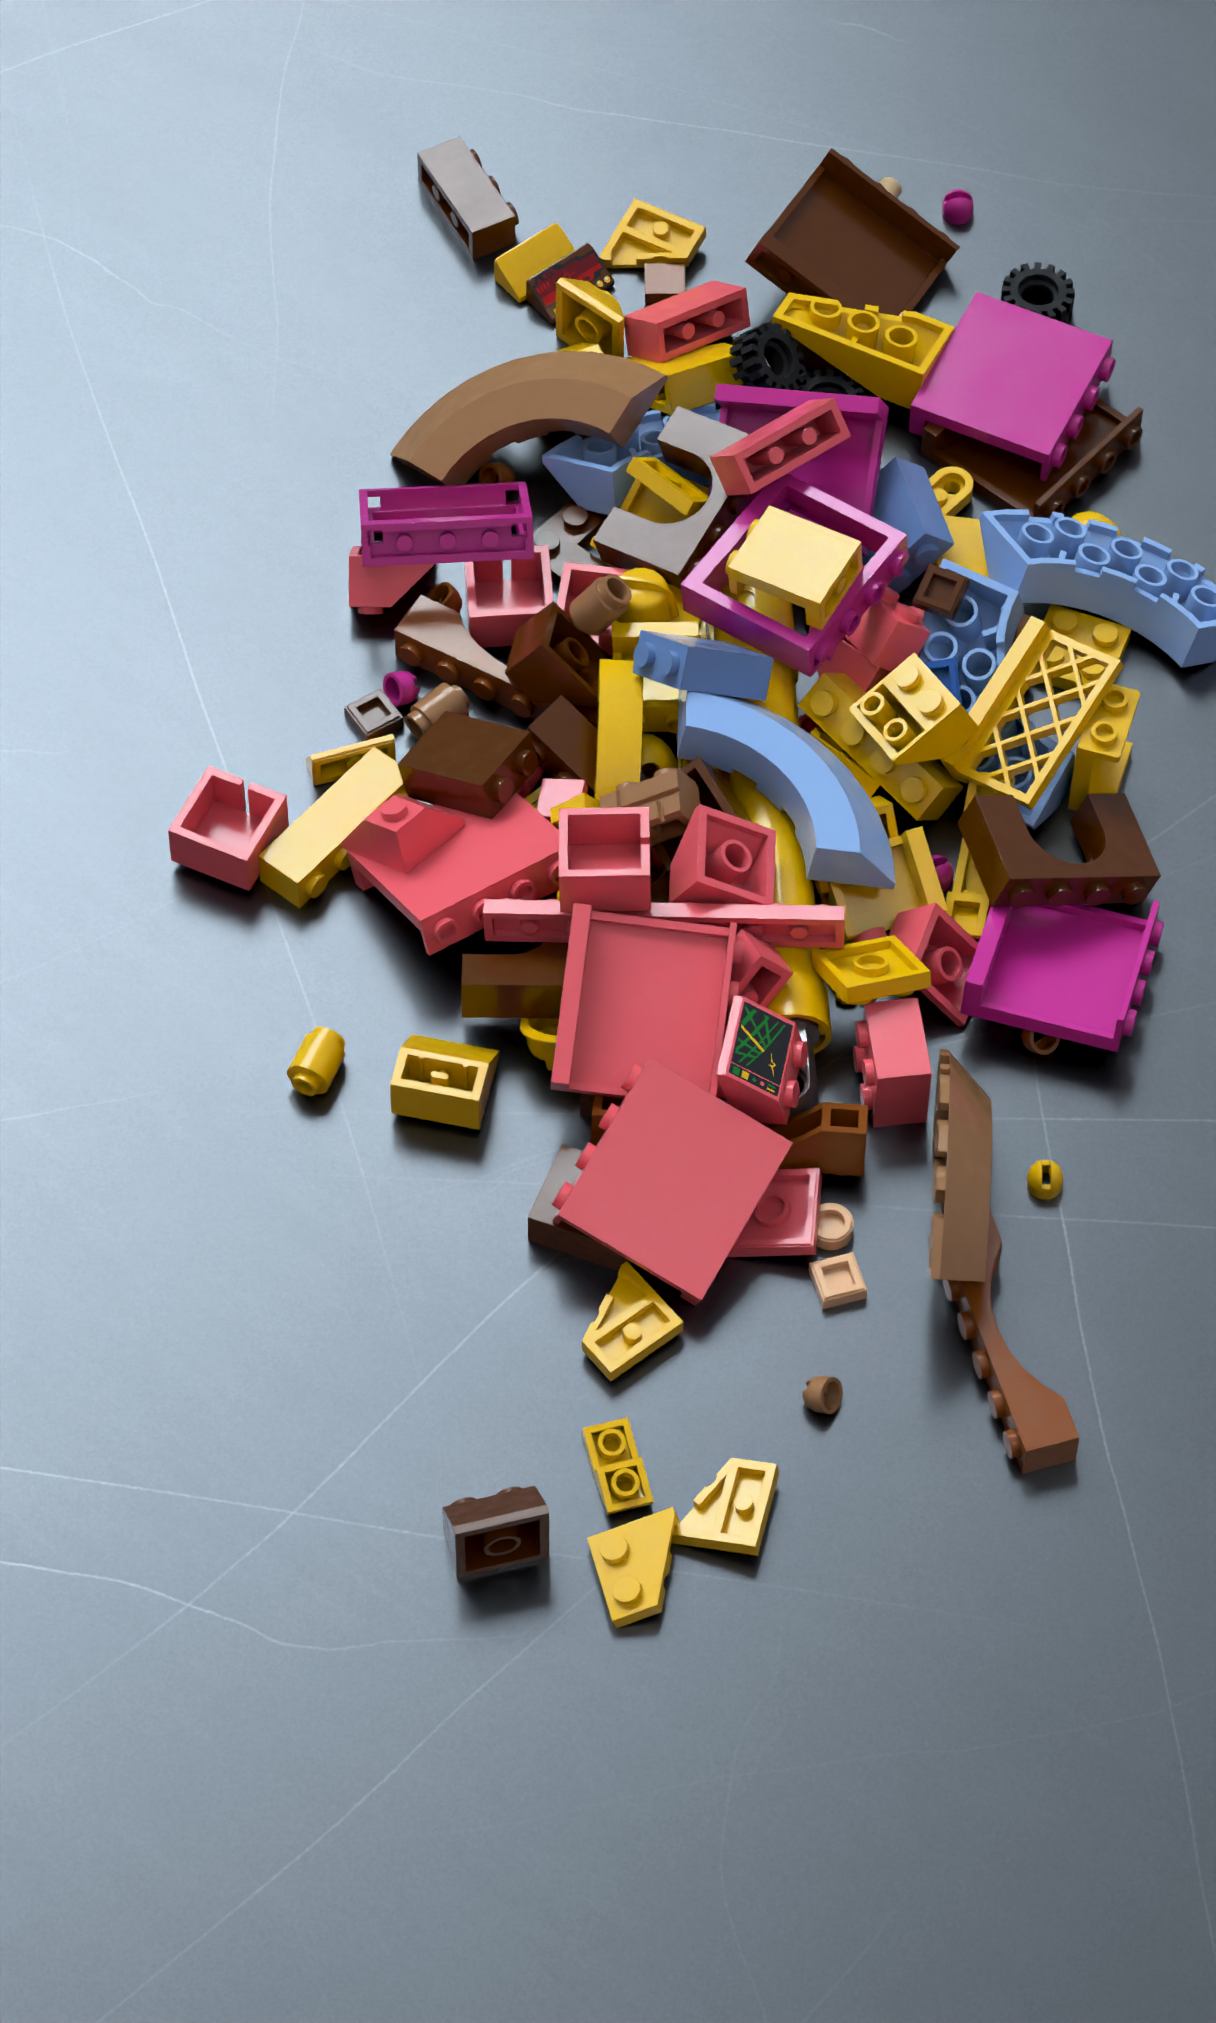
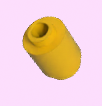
M316 1027L312 1033L305 1035L287 1070V1076L294 1089L308 1096L324 1094L328 1091L345 1057L344 1047L346 1044L341 1035L326 1027Z

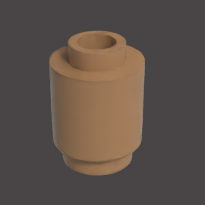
M610 574L606 577L597 578L570 604V615L575 627L589 635H600L628 609L632 597L630 588L624 580L616 575Z
M443 682L410 707V713L405 716V722L411 733L420 740L445 711L469 716L467 707L470 705V701L459 686H450Z

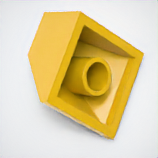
M561 277L556 282V337L570 346L581 342L598 344L603 354L624 358V316L619 301L608 291L601 290L588 281Z

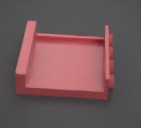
M517 792L493 819L433 805V807L464 818L465 826L408 874L346 850L355 884L363 891L375 886L421 931L426 953L429 956L484 928V899L540 900L559 890V830Z
M574 903L551 1077V1090L624 1099L628 1092L622 1089L621 1086L634 1064L642 1068L651 1057L717 1098H725L716 1073L727 1025H725L727 1008L732 1007L734 996H738L739 982L730 981L732 963L741 964L744 937L736 936L737 923L730 922V927L727 928L591 911L592 905Z
M650 1057L642 1068L634 1064L624 1080L621 1088L628 1093L619 1107L611 1103L601 1119L598 1127L605 1132L596 1146L588 1142L578 1158L575 1166L582 1171L573 1185L565 1181L552 1203V1206L559 1209L552 1221L557 1224L561 1220L681 1291L679 1297L695 1306L702 1301L793 1143Z

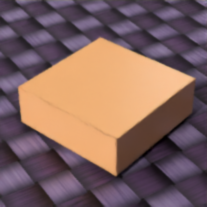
M853 1252L809 1263V1274L822 1309L867 1298V1288Z

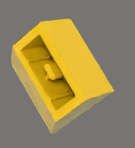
M915 653L910 655L848 709L896 765L947 758L980 730L961 703Z
M412 1034L400 1047L390 1082L391 1113L480 1130L500 1051Z

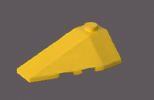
M790 292L772 316L773 324L778 323L782 325V330L788 329L791 332L790 336L876 396L908 409L911 408L914 398L955 329L954 326L918 312L903 310L902 316L878 313L879 306L865 304L864 310L845 308L835 299Z

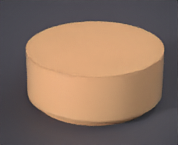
M824 1203L820 1205L817 1247L824 1250H837L849 1243L853 1235L854 1220L847 1208L837 1203Z

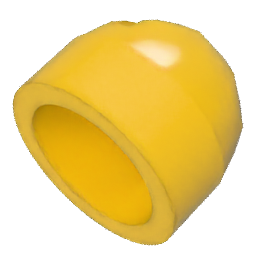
M1037 1160L1027 1173L1026 1187L1030 1194L1044 1200L1056 1197L1061 1192L1064 1178L1060 1166L1053 1160ZM1042 1172L1049 1173L1050 1184H1042Z

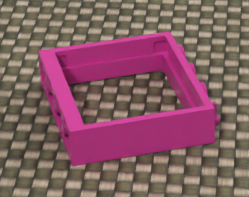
M786 474L768 484L759 492L681 583L683 610L811 677L826 659L829 661L832 659L836 647L846 635L850 636L855 632L862 615L870 606H876L880 602L885 588L895 576L900 577L903 574V566L910 557L907 548V534ZM769 505L785 512L792 509L831 530L861 541L862 546L876 552L861 570L824 628L819 630L813 627L806 637L720 592L729 581L725 568L730 554L734 550L741 548L746 540L751 523L755 519L760 520Z
M526 481L359 489L363 567L534 559L533 516ZM506 490H518L519 502L518 500L506 501ZM368 497H380L381 507H368ZM511 526H516L517 535H512ZM382 532L383 541H374V533Z

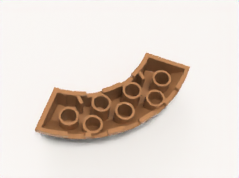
M561 351L518 358L492 367L466 380L441 397L405 432L390 455L441 486L466 484L483 465L494 458L493 453L513 442L518 444L532 438L546 436L550 432L573 431L575 434L597 437L624 448L668 377L644 364L619 356L597 352Z
M939 1049L933 1144L934 1157H943V1159L934 1158L932 1202L941 1203V1213L933 1212L931 1215L928 1278L985 1282L991 1189L992 1102L987 1093L948 1049Z

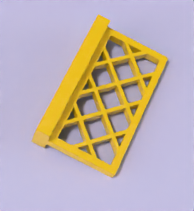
M1031 616L968 713L980 730L950 756L940 759L952 778L965 784L971 781L999 795H1013L1016 803L1032 810L1124 667L1123 663L1117 658L1049 629L1046 622ZM1055 646L1068 650L1070 662L1048 669L1046 660ZM1095 664L1106 667L1099 680L1083 684L1080 669ZM1074 672L1077 687L1054 695L1051 679ZM1044 682L1048 697L1025 705L1024 694L1028 688ZM1080 698L1082 707L1077 715L1060 720L1057 705ZM1051 708L1054 723L1031 730L1028 715ZM1022 718L1025 733L1002 740L1001 730L1007 722ZM1057 733L1059 743L1052 752L1037 756L1034 741ZM1028 744L1031 759L1008 766L1005 751ZM995 754L999 755L1002 769L985 775L975 771L983 758ZM1034 770L1035 780L1026 794L1013 788L1012 776ZM1004 779V780H1005V784H1004V783H1001V782H999V781Z

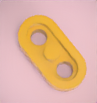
M954 466L944 467L929 478L943 515L955 516L971 501L973 478L966 470Z

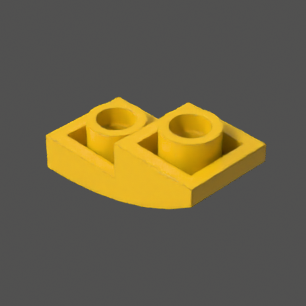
M628 1417L582 1428L581 1433L589 1462L607 1515L653 1504L654 1500L642 1457L638 1456Z

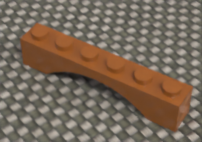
M420 595L394 630L395 654L410 666H419L436 674L447 683H455L474 692L483 700L494 701L511 709L522 718L535 720L551 705V703L534 702L525 692L516 690L505 674L507 665L493 658L479 646L464 627L458 612ZM574 706L598 729V706Z
M594 1095L591 1125V1143L596 1146L605 1132L598 1125L611 1103L619 1107L624 1100L623 1098ZM822 1102L805 1112L790 1116L787 1125L761 1123L793 1143L778 1169L820 1168L823 1174L838 1176H863L868 1105Z
M989 1210L985 1282L943 1280V1286L948 1300H956L960 1313H958L957 1319L963 1339H971L975 1352H973L972 1358L976 1374L979 1379L986 1378L990 1391L987 1396L991 1413L995 1419L1001 1418L1006 1430L1003 1432L1006 1452L1010 1459H1017L1021 1472L1024 1474L1076 1460L1080 1437L1064 1397L1044 1386L1023 1368L1008 1349L997 1327L991 1305V1283L999 1266L1002 1239L992 1213ZM928 1236V1246H930V1236Z

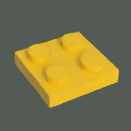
M1055 604L1050 605L1044 619L1049 629L1119 660L1122 659L1131 636V629L1124 625ZM1055 646L1046 661L1048 669L1071 660L1068 650ZM1095 664L1080 669L1083 684L1099 680L1106 667ZM1074 672L1051 679L1052 686L1070 690L1077 687Z
M895 935L846 944L844 948H825L812 951L814 970L847 1004L864 1005L876 998L890 995L908 996L914 993L915 990L931 987V971Z

